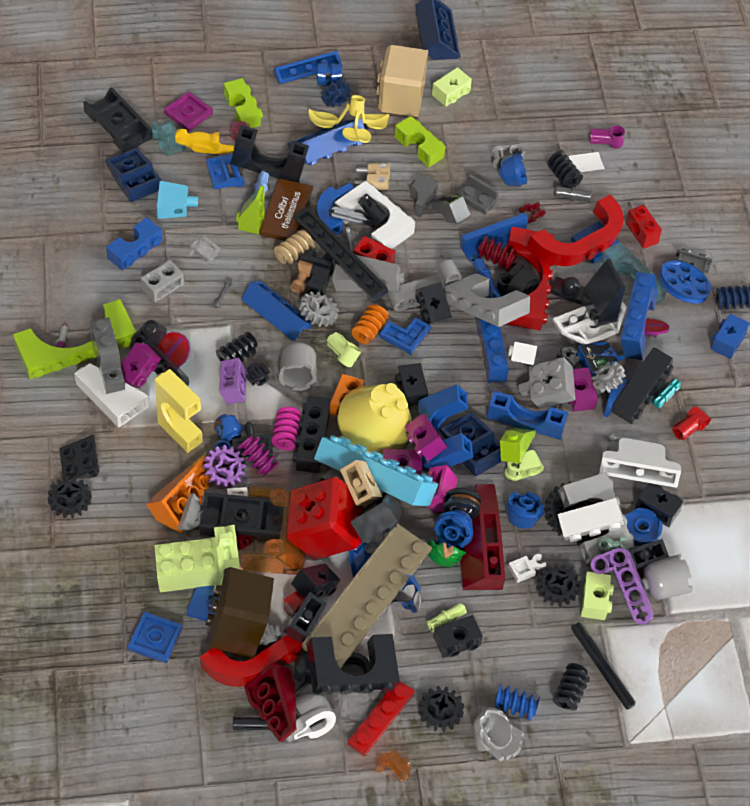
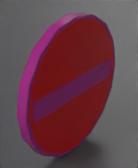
M646 318L645 337H647V334H651L656 338L657 335L669 331V325L666 322Z
M179 332L167 333L158 344L178 367L187 361L190 354V343L183 334Z

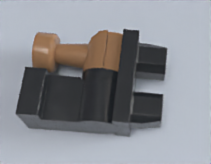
M310 249L305 254L301 253L298 262V277L292 281L290 289L298 294L303 293L306 287L304 281L306 278H309L311 280L307 284V294L309 295L310 292H313L312 289L320 291V295L323 296L333 273V260L328 254H324L322 259L317 258V253Z

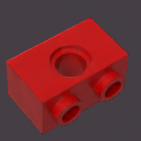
M641 205L630 209L625 224L641 247L644 249L658 244L662 229L646 206Z

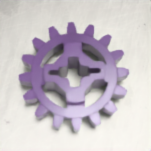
M223 445L220 450L217 446L214 448V451L210 450L207 453L209 457L206 456L204 458V461L207 463L202 466L203 469H207L204 476H210L208 482L215 481V487H218L220 484H222L223 489L227 485L233 487L235 483L238 484L241 481L240 477L245 475L241 471L246 468V465L241 464L245 459L244 457H238L240 451L233 452L234 447L227 450L226 445ZM214 458H215V463H216V464H215L214 467H212V463H213V460H214ZM221 465H223V466H228V465H230L227 469H226V468H220V469H218ZM234 467H236V473H235V475L233 476V474H234L233 469H234Z

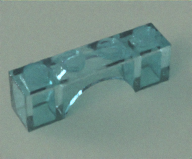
M621 242L603 251L601 263L603 264L607 259H610L617 273L627 274L634 279L636 272L653 274ZM657 278L658 295L655 305L664 301L667 292Z

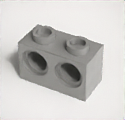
M169 260L140 278L141 290L156 303L184 285V274Z

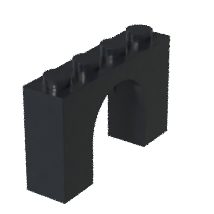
M244 125L240 126L231 165L257 173L265 171L271 177L299 183L309 145L292 140L287 156L271 158L262 154L255 145L258 130Z
M393 634L372 635L367 641L370 669L367 674L362 676H352L340 669L335 660L332 637H311L307 643V653L313 693H320V695L325 696L333 692L350 694L353 691H361V693H370L374 690H381L382 692L393 691L400 683Z

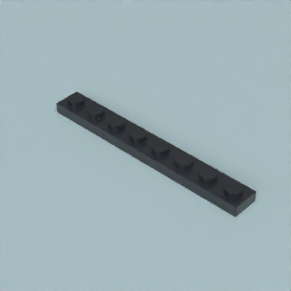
M309 207L294 216L295 221L310 234L312 239L373 302L389 292L384 283Z

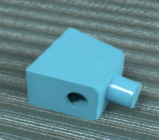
M160 181L157 201L158 219L187 216L188 207H198L199 197L189 196L188 186Z

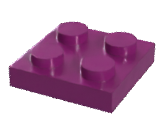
M188 91L164 108V114L189 132L213 115V109Z

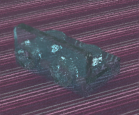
M153 121V139L158 141L159 149L164 151L167 157L186 150L185 145L175 142L176 128L172 122L158 126L156 121Z

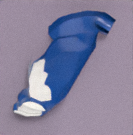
M362 541L357 549L350 550L349 561L353 578L373 554L365 551L367 544ZM406 574L410 579L392 602H401L406 610L410 609L411 612L417 613L421 604V587L413 575Z

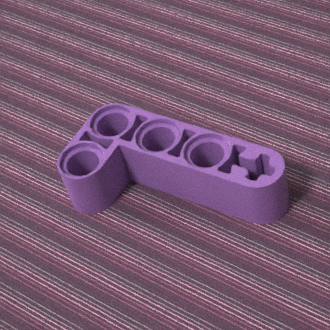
M618 548L593 558L591 568L595 573L603 574L614 570L634 621L641 625L649 623L654 616L653 609L630 552L625 548ZM619 551L625 555V560L622 563L616 560V554ZM599 559H603L606 562L604 570H600L597 567ZM625 571H630L633 575V579L630 582L625 581L623 578ZM633 590L639 591V601H634L631 598ZM644 602V605L635 608L634 605H638ZM641 609L643 612L648 613L645 619L639 617Z

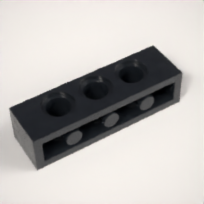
M308 396L307 403H303L302 414L305 415L304 419L300 418L299 430L302 431L301 435H297L296 446H299L298 451H294L293 462L296 463L297 471L320 472L321 462L314 458L322 437H326L330 415V398Z

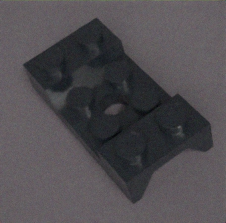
M112 87L109 88L104 99L94 104L87 101L83 102L84 112L93 122L97 121L110 134L114 144L123 153L153 138L152 128Z
M205 492L202 520L199 526L200 535L215 536L214 527L235 525V533L237 535L260 537V541L280 543L284 500ZM244 512L248 516L241 519L237 517V514Z

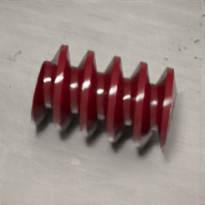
M486 236L481 242L477 254L479 253L480 258L486 255V261L492 259V264L494 265L499 262L500 268L505 265V270L507 271L514 263L518 253L514 255V248L508 252V245L501 248V242L494 245L495 239L488 242V236Z

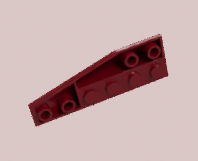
M475 484L474 491L481 496L482 502L479 516L472 519V540L461 548V550L466 552L460 561L462 590H503L505 567L495 484Z

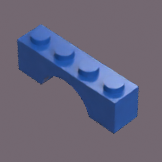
M476 317L478 336L482 338L484 345L485 371L488 383L507 381L509 367L501 329Z
M494 391L489 404L487 419L521 429L536 430L538 434L561 440L568 412L553 407L543 411L528 410L520 406L513 396Z

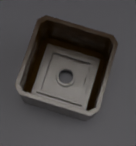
M233 567L224 569L219 584H216L214 587V597L210 598L208 604L210 613L207 614L205 625L208 626L205 642L209 647L254 658L268 624L274 578Z

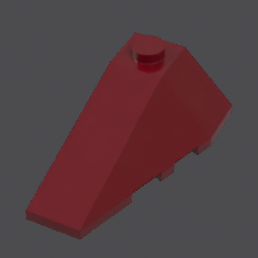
M272 662L246 684L244 688L249 704L258 711L259 717L265 720L268 724L267 727L277 740L283 742L297 730L296 687L291 670Z

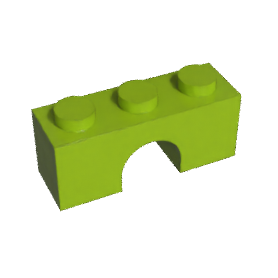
M241 78L223 83L224 97L229 107L240 105L235 107V120L239 128L241 125L250 128L261 126L262 111L260 108H257L256 99L254 96H251L250 87L245 83L244 79Z
M412 116L395 125L394 137L405 147L413 143L420 144L418 146L417 158L428 168L444 158L446 147L444 143L434 137L430 131L425 129Z

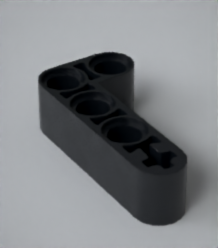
M154 320L146 321L132 337L131 347L133 348L135 343L144 342V344H148L161 358L154 372L159 375L171 369L189 386L188 376L158 346L166 336V327Z

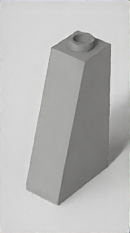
M356 255L384 283L388 291H400L401 283H404V273L401 272L399 265ZM336 264L332 277L336 291H362Z

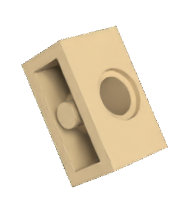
M355 460L340 469L357 506L367 507L382 498L367 462Z

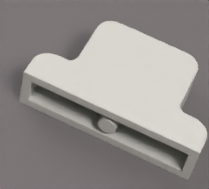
M621 438L617 452H603L599 474L607 472L608 476L677 488L681 466L678 463L665 459V447L661 444Z

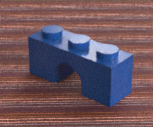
M147 217L133 227L134 239L136 241L126 242L119 237L106 247L107 259L122 271L131 266L141 256H145L149 250L158 246L162 241V229Z

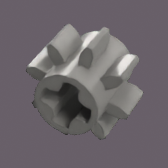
M268 623L259 646L264 644V647L267 649L280 640L282 633L279 626L273 627L272 623Z

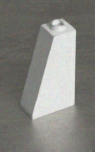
M91 363L79 368L75 373L76 385L118 428L149 408L148 396L125 383V390L106 394L100 370Z

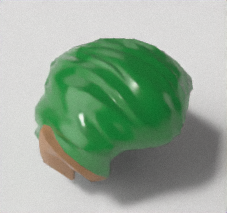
M430 540L427 543L432 547L431 552L428 554L430 559L442 567L452 568L466 554L464 550L454 546L447 548L445 542L440 544Z

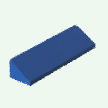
M336 50L273 69V74L280 85L317 74L318 63L328 64V66L342 63Z

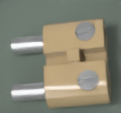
M369 163L368 167L356 168L357 173H368L367 182L375 186L377 190H389L390 163ZM355 181V187L359 186L364 181Z

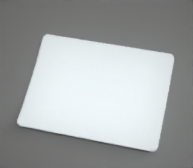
M599 152L569 156V159L580 172L605 169Z

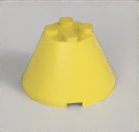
M393 383L362 386L352 390L342 400L337 415L338 426L342 436L350 439L351 444L356 445L357 443L367 447L366 451L371 453L375 451L382 454L383 449H402L408 442L406 435L409 433L405 426L412 422V418L404 394Z

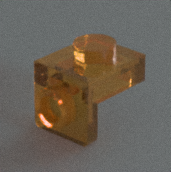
M395 750L389 754L386 752L378 758L376 770L379 773L390 767L402 782L409 778L410 764L404 757L401 758Z

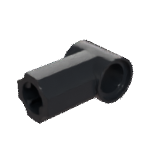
M519 262L513 263L505 273L499 275L497 289L501 296L507 295L509 283L524 268L523 264Z

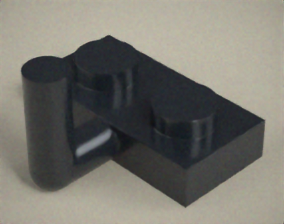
M250 421L244 425L247 437L231 439L232 447H234L233 452L240 451L239 458L249 457V455L242 456L245 449L238 450L237 447L254 434L253 424ZM270 434L253 435V438L260 437L257 444H265L262 450L269 449L268 454H273Z

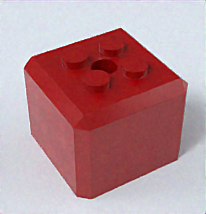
M337 476L291 490L286 538L313 560L357 549L361 544V539L350 521L356 518L359 513L362 514L361 511L364 509V506H357L348 486Z

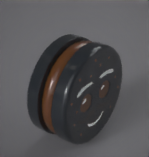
M450 489L445 494L443 510L448 512L460 509L468 513L471 519H474L480 514L482 498L477 492L470 489Z

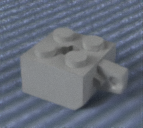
M564 357L529 366V381L518 385L519 393L523 396L530 395L531 400L540 408H547L575 400L573 366Z

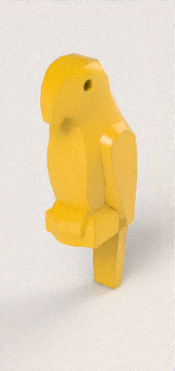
M185 129L175 131V142L189 147L194 152L220 154L233 153L234 146L219 142L218 132L210 135L204 132L189 134Z

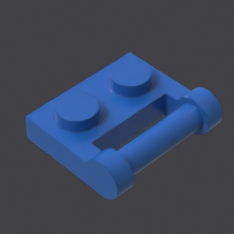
M233 154L206 159V166L214 190L232 186H244L245 181L240 175L238 166L231 165ZM226 164L231 166L233 178L229 177Z

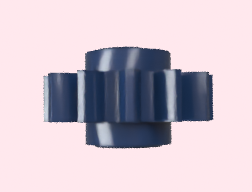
M340 80L337 83L331 82L329 86H325L326 91L321 92L323 95L321 99L327 107L331 105L332 108L335 105L341 106L343 102L347 101L346 97L351 96L349 85L346 81L341 83Z

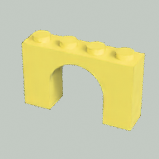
M169 369L164 373H160L154 379L158 424L188 453L203 442L202 431L189 419L201 410V401Z

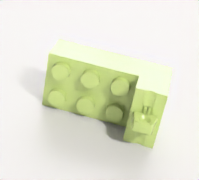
M235 525L214 527V538L155 545L157 579L160 592L213 586L219 584L224 569L228 567L240 569Z

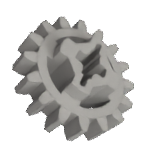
M310 292L309 295L305 294L299 303L298 309L301 310V315L306 316L305 320H310L312 325L314 323H317L319 327L322 324L325 327L328 324L333 325L339 315V309L336 308L337 303H332L333 299H328L326 294L321 296L319 292L316 295Z

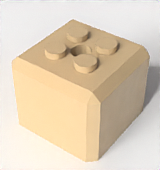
M396 45L387 47L385 59L381 60L380 70L382 72H379L377 83H380L377 87V95H379L378 109L381 112L419 117L426 79L428 50Z

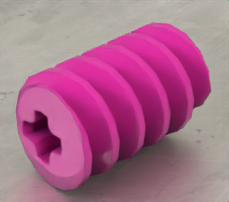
M282 407L276 413L277 417L271 441L280 450L292 451L295 448L301 412L294 407Z

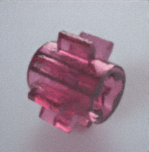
M235 121L230 126L229 132L232 133L230 138L236 141L241 125L250 126L245 121Z

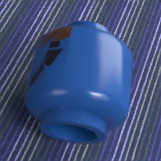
M223 414L216 419L217 422L214 429L221 440L228 441L231 444V439L241 438L243 428L235 415Z

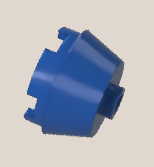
M512 153L501 160L499 173L501 179L504 178L506 186L521 187V185L527 184V174L521 153Z
M517 491L511 493L506 501L508 521L522 529L534 527L545 512L544 505L540 502L541 497L529 491L526 494H518Z
M454 509L441 514L437 518L434 527L438 536V542L440 544L445 542L447 548L451 546L463 548L470 543L473 537V522L469 514L460 509Z

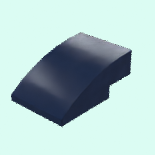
M137 147L105 160L112 176L130 202L159 191L161 178L153 170L152 163Z
M469 412L440 428V432L445 439L462 433L472 441L473 458L462 463L475 477L503 462L501 461L500 442L494 438V432L474 413Z

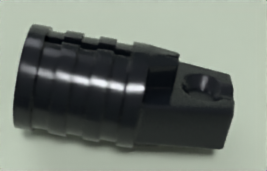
M368 194L363 195L358 201L366 214L378 226L390 215Z

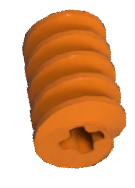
M369 305L352 329L351 333L354 339L365 345L369 344V341H373L375 335L378 334V330L382 328L385 320L389 318L388 312L381 306Z

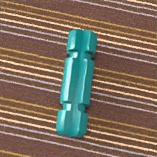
M672 379L659 395L653 399V405L661 408L664 402H667L680 388L681 382L677 379Z

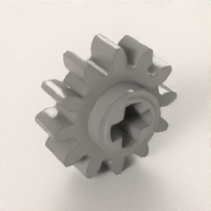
M616 361L612 365L610 362H607L604 366L600 365V369L594 371L596 376L592 377L593 385L601 393L605 389L609 393L611 389H617V386L623 383L621 378L626 377L624 374L625 370Z

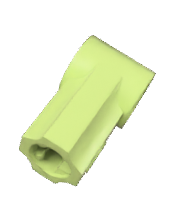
M338 332L327 338V345L338 355L337 359L345 366L352 367L361 354V349L348 342Z

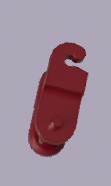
M539 202L531 205L528 203L524 205V208H519L520 213L532 212L531 219L528 217V223L535 222L537 218L543 217L546 214L545 210L540 209L541 204Z

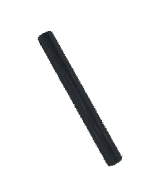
M581 622L572 626L573 633L625 709L633 708L636 701Z

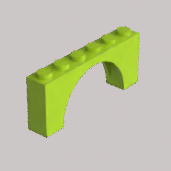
M121 299L103 304L104 317L110 318L118 349L131 347L130 342L136 334V330ZM31 328L13 334L15 347L29 379L39 378L45 374L57 372L63 368L96 358L91 341L78 347L59 348L41 341Z

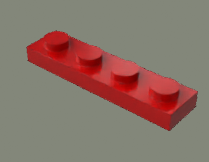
M400 681L393 691L385 694L348 740V745L365 757L414 696L415 691Z

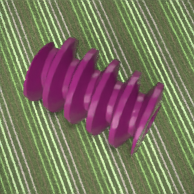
M251 435L238 445L237 449H245L242 456L249 455L246 461H254L251 468L258 467L259 469L256 474L263 473L262 477H264L276 468L279 462L272 463L274 456L267 457L269 449L262 450L265 444H257L260 437L253 438V435Z

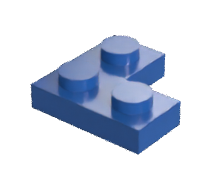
M416 317L406 329L389 321L380 332L379 338L411 355L430 332L431 325Z

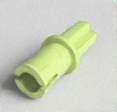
M459 603L447 611L442 610L441 614L426 621L431 632L434 633L436 627L451 623L453 620L466 614L467 611L465 606Z

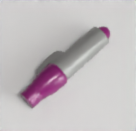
M66 325L61 326L59 338L55 341V347L65 348L68 331Z

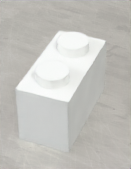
M515 342L514 346L510 345L508 357H511L513 362L533 366L537 346Z

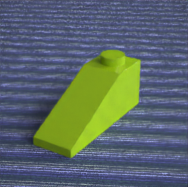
M260 186L243 205L241 212L238 211L236 216L238 230L259 235V230L264 220V186Z
M515 428L505 431L500 440L501 461L520 463L536 434V430Z

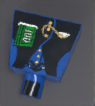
M608 342L578 346L577 356L580 357L579 363L582 368H589L591 377L596 376L594 371L599 370L600 365L604 366L607 362H610L612 365L615 361L618 363V361L624 360L623 350L613 351Z

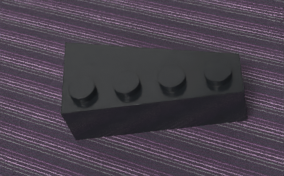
M653 347L613 404L612 413L630 424L635 419L639 420L643 409L651 403L656 392L672 373L674 368L672 365L673 358Z

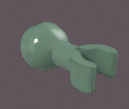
M625 536L616 541L603 537L598 542L599 550L604 553L616 548L630 549L620 545L622 541L628 540V537Z

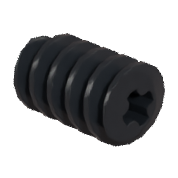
M563 150L555 152L549 158L548 167L564 187L572 188L580 184L583 175L580 174L579 169H576V165L565 155Z
M247 331L244 335L238 336V339H233L232 342L226 343L225 346H221L219 350L215 351L220 362L239 358L243 362V355L246 358H250L249 351L253 355L256 354L255 348L258 347L255 337Z
M569 663L567 665L566 671H564L552 699L557 706L567 710H577V704L581 701L580 697L584 694L583 690L587 687L586 683L590 681L587 675L588 671L584 666L577 663Z

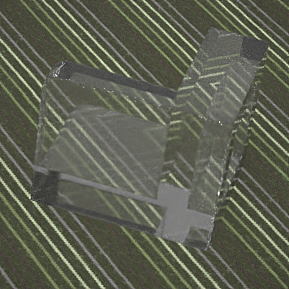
M355 692L343 694L341 720L364 722L367 718L369 694Z

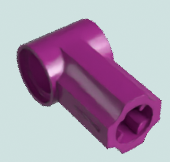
M618 125L610 129L591 128L590 144H608L612 148H620L624 143L625 130Z

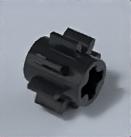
M255 362L247 368L248 374L245 377L252 386L255 384L261 386L268 381L269 377L267 374L270 371L263 363L259 365V363Z

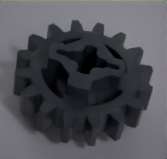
M65 477L64 482L57 480L58 485H51L52 490L48 491L49 497L47 499L51 511L55 510L57 516L61 513L63 518H66L67 515H71V518H74L76 513L81 516V510L87 511V505H91V491H89L88 484L84 485L82 479L76 482V477H73L72 481Z
M557 563L554 568L547 565L546 570L542 569L537 577L536 589L539 590L538 596L544 595L543 601L550 600L551 606L555 602L558 603L559 607L562 606V602L569 605L570 599L575 601L580 591L581 582L577 580L578 574L572 575L573 569L566 570V565H563L562 568H559Z
M437 686L436 691L429 688L428 694H422L423 700H419L418 714L422 715L421 722L427 721V728L433 725L434 731H437L438 727H440L445 732L446 727L453 730L454 723L460 724V718H463L464 711H462L464 703H460L461 696L455 697V690L450 693L447 686L444 690ZM443 704V710H441V713L439 714V708H441V705Z

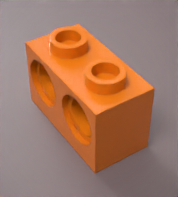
M342 374L330 403V414L337 416L344 397L351 390L364 386V380Z

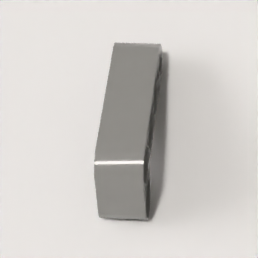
M446 260L440 264L438 274L403 284L400 291H389L387 296L394 310L402 311L420 305L415 297L417 289L441 282L445 292V286L461 280V274L453 260Z

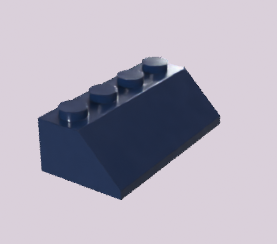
M440 0L419 1L415 5L423 50H428V56L434 60L459 59L461 56L452 9Z

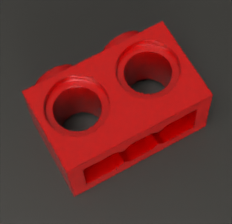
M363 236L354 248L353 253L394 264L396 251Z

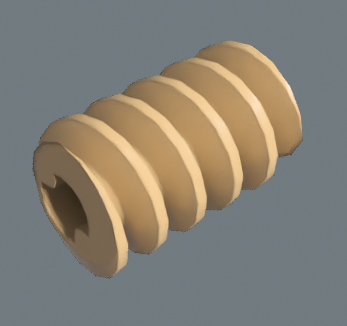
M300 230L293 234L291 238H287L286 241L276 246L274 253L280 263L286 264L287 262L292 264L293 259L298 260L301 253H306L309 248L314 249L315 243L306 230Z

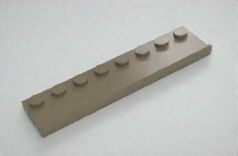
M398 523L397 527L389 532L302 643L303 650L307 652V643L311 637H332L335 660L341 669L410 578L406 574L410 576L414 574L431 552L432 547Z

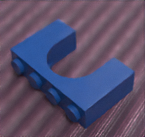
M636 272L621 336L624 358L643 360L646 347L645 325L648 310L654 311L658 295L655 274Z
M456 384L418 400V415L420 416L424 413L438 432L440 426L447 418L469 409L467 392ZM462 433L443 440L447 448L430 461L423 455L422 465L429 470L430 467L443 465L451 467L473 458L472 441Z

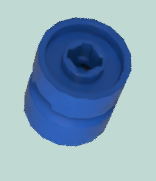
M318 63L317 85L327 86L328 83H337L338 80H342V64H331V66H328V64ZM325 73H330V77L325 76Z

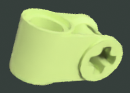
M530 450L525 453L520 463L507 462L504 474L508 480L518 481L541 473L544 466L534 450Z

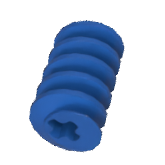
M500 683L494 701L495 708L499 709L503 705V712L505 713L511 708L512 715L519 711L520 718H523L527 713L528 720L531 721L536 714L541 696L535 701L533 693L527 698L526 691L518 695V688H515L511 693L509 685L502 690V683Z

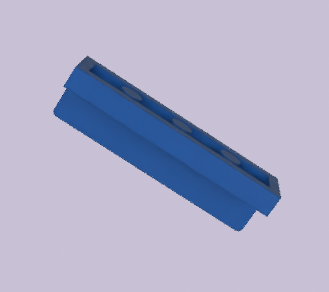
M523 213L461 236L460 247L470 262L475 261L476 258H480L477 251L486 236H488V242L495 239L494 245L501 242V248L508 245L511 227L527 229L528 217Z
M251 281L242 297V301L293 341H296L302 329H311V321H306V316H302L300 311L262 281Z

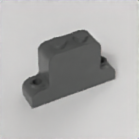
M110 318L90 321L89 335L106 394L125 390L119 349Z

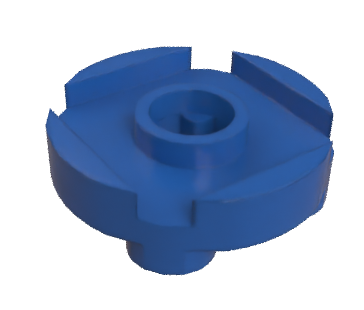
M637 508L625 515L627 519L626 526L629 533L633 535L635 545L642 546L660 538L663 525L653 511L646 508ZM640 524H644V528L647 529L640 530L638 527Z

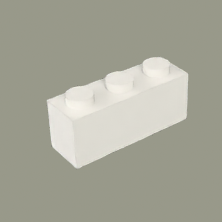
M616 498L558 514L563 536L566 540H570V542L582 539L581 536L587 534L589 536L599 535L605 529L614 531L620 529V525L624 524Z

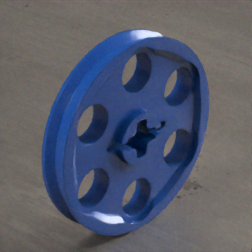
M677 260L667 261L658 273V279L662 287L681 301L692 304L702 303L711 292L710 281L704 273L686 262Z

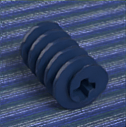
M722 286L720 289L717 288L716 303L718 309L721 310L723 304L726 309H729L730 304H732L733 309H736L737 304H739L740 309H743L744 303L750 309V286H735L734 288L728 286L727 289Z

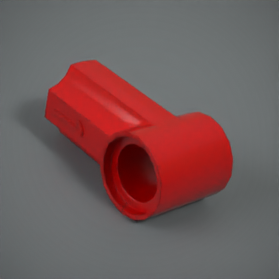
M695 406L687 413L684 419L673 426L672 431L677 439L684 441L697 430L702 431L706 428L711 418L698 406Z

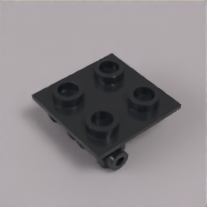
M94 435L59 449L63 482L65 477L71 480L73 477L86 473L90 474L91 477L98 476L100 470Z

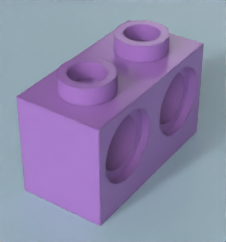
M239 358L221 361L219 392L227 405L245 401L247 379L245 376L247 371Z

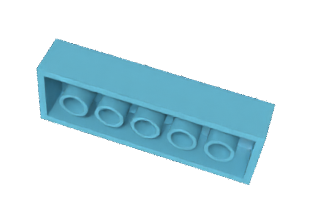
M333 435L330 438L322 437L314 458L315 460L338 471L355 460L365 461L379 490L411 505L430 506L438 483L432 481L433 478L431 476L416 474L415 469L405 466V468L399 466L400 462L390 458L386 460L381 453L366 451L367 447L357 443L356 445L351 444V440L346 437L340 436L339 438Z

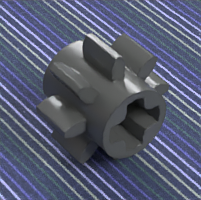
M569 346L561 347L560 353L556 354L555 359L564 357L574 369L575 364L579 363L580 357L577 356L578 351Z

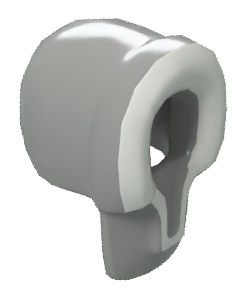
M307 692L296 698L297 730L286 739L288 742H292L303 736H307L310 739L318 738L332 729L336 722V716L325 696L320 695V693Z

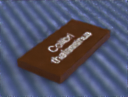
M279 178L259 230V235L286 241L287 238H291L293 234H296L300 225L295 221L294 216L307 208L313 186Z

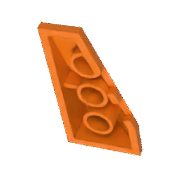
M206 455L200 457L146 504L158 522L178 533L184 532L177 528L189 494L194 493L200 501L198 502L201 506L203 493L210 485L208 482L210 476H204L207 469L202 468L204 464H207L204 461Z

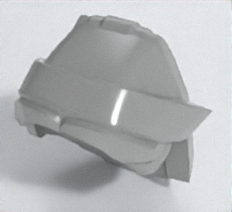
M491 707L486 708L473 721L472 729L478 751H487L500 762L504 759L507 761L519 754L523 743L524 731L512 726L507 716L501 710Z

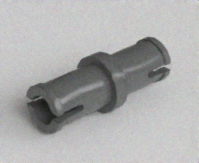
M556 186L555 197L569 198L570 201L576 199L590 202L592 191Z

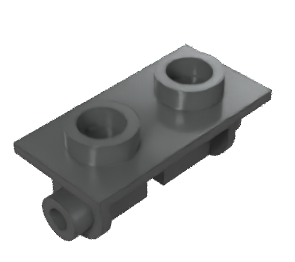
M685 248L677 249L674 259L688 264L692 263L702 273H708L712 263V259L708 255L702 253L697 255Z

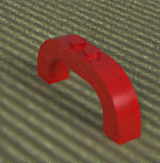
M610 194L598 200L593 210V213L602 222L603 228L574 243L559 242L543 229L531 235L527 248L540 260L555 266H574L587 259L591 260L596 254L607 251L616 241L624 222L623 211L619 203Z
M298 591L284 599L283 609L290 617H292L303 598ZM286 635L247 661L232 660L222 650L212 648L200 656V666L212 679L221 684L243 687L272 662L281 666L286 663H292L303 651L302 643L305 640L299 643Z

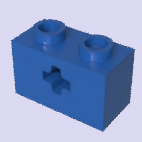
M730 314L727 319H723L720 323V331H715L713 334L711 350L732 359L746 336L750 323Z

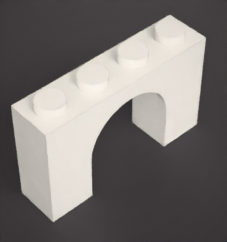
M364 181L334 202L335 207L364 213L365 211L358 203L363 195L368 194L377 201L390 215L387 217L388 222L371 234V239L391 249L414 234L415 221L413 218L407 216L400 207L395 206L387 196L382 195L375 186L370 185L367 181ZM342 220L345 224H347L348 222H350V221Z

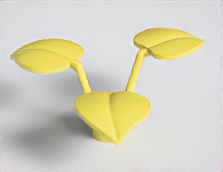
M353 95L351 97L350 104L347 103L345 110L339 118L330 113L313 111L310 108L308 112L310 120L315 125L323 128H333L334 124L338 125L349 110L350 114L355 116L354 128H344L342 135L348 140L368 143L371 140V134L365 129L357 128L358 117L370 128L384 129L387 127L389 114H364L365 98L360 95Z

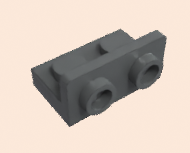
M470 174L467 177V183L457 192V195L463 196L466 204L486 214L497 203L499 191Z

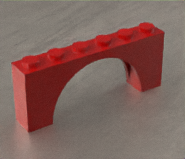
M511 227L507 251L509 252L514 248V254L518 253L519 256L532 264L540 276V285L536 290L528 294L530 296V313L506 323V325L541 331L542 324H546L548 317L545 309L548 310L550 299L546 297L550 294L551 284H548V280L551 281L553 270H550V266L553 267V265L540 260L527 248L531 235L539 231Z

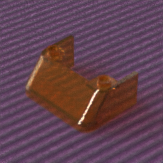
M250 485V497L269 498L273 505L284 507L281 540L272 539L267 541L264 545L263 553L242 551V570L296 575L300 569L304 568L305 553L286 538L290 492L282 487Z

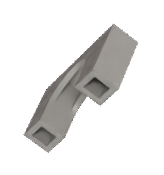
M477 273L445 286V296L448 305L497 327L530 313V296L517 290L498 298H484L489 296V278Z
M607 472L564 485L558 489L564 508L584 502L600 503L614 498L618 500L620 507V500L613 491V481L608 477ZM622 514L624 524L620 525V529L609 531L608 529L604 536L583 542L578 546L585 565L590 564L596 556L604 554L598 547V542L603 537H608L613 541L624 536L628 537V540L622 541L620 545L630 549L634 548V538L627 529V519L624 514Z

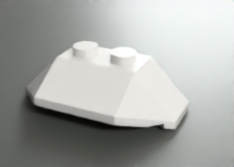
M622 301L617 322L596 327L594 321L590 320L588 310L584 306L553 318V322L562 335L581 344H591L619 333L626 305Z

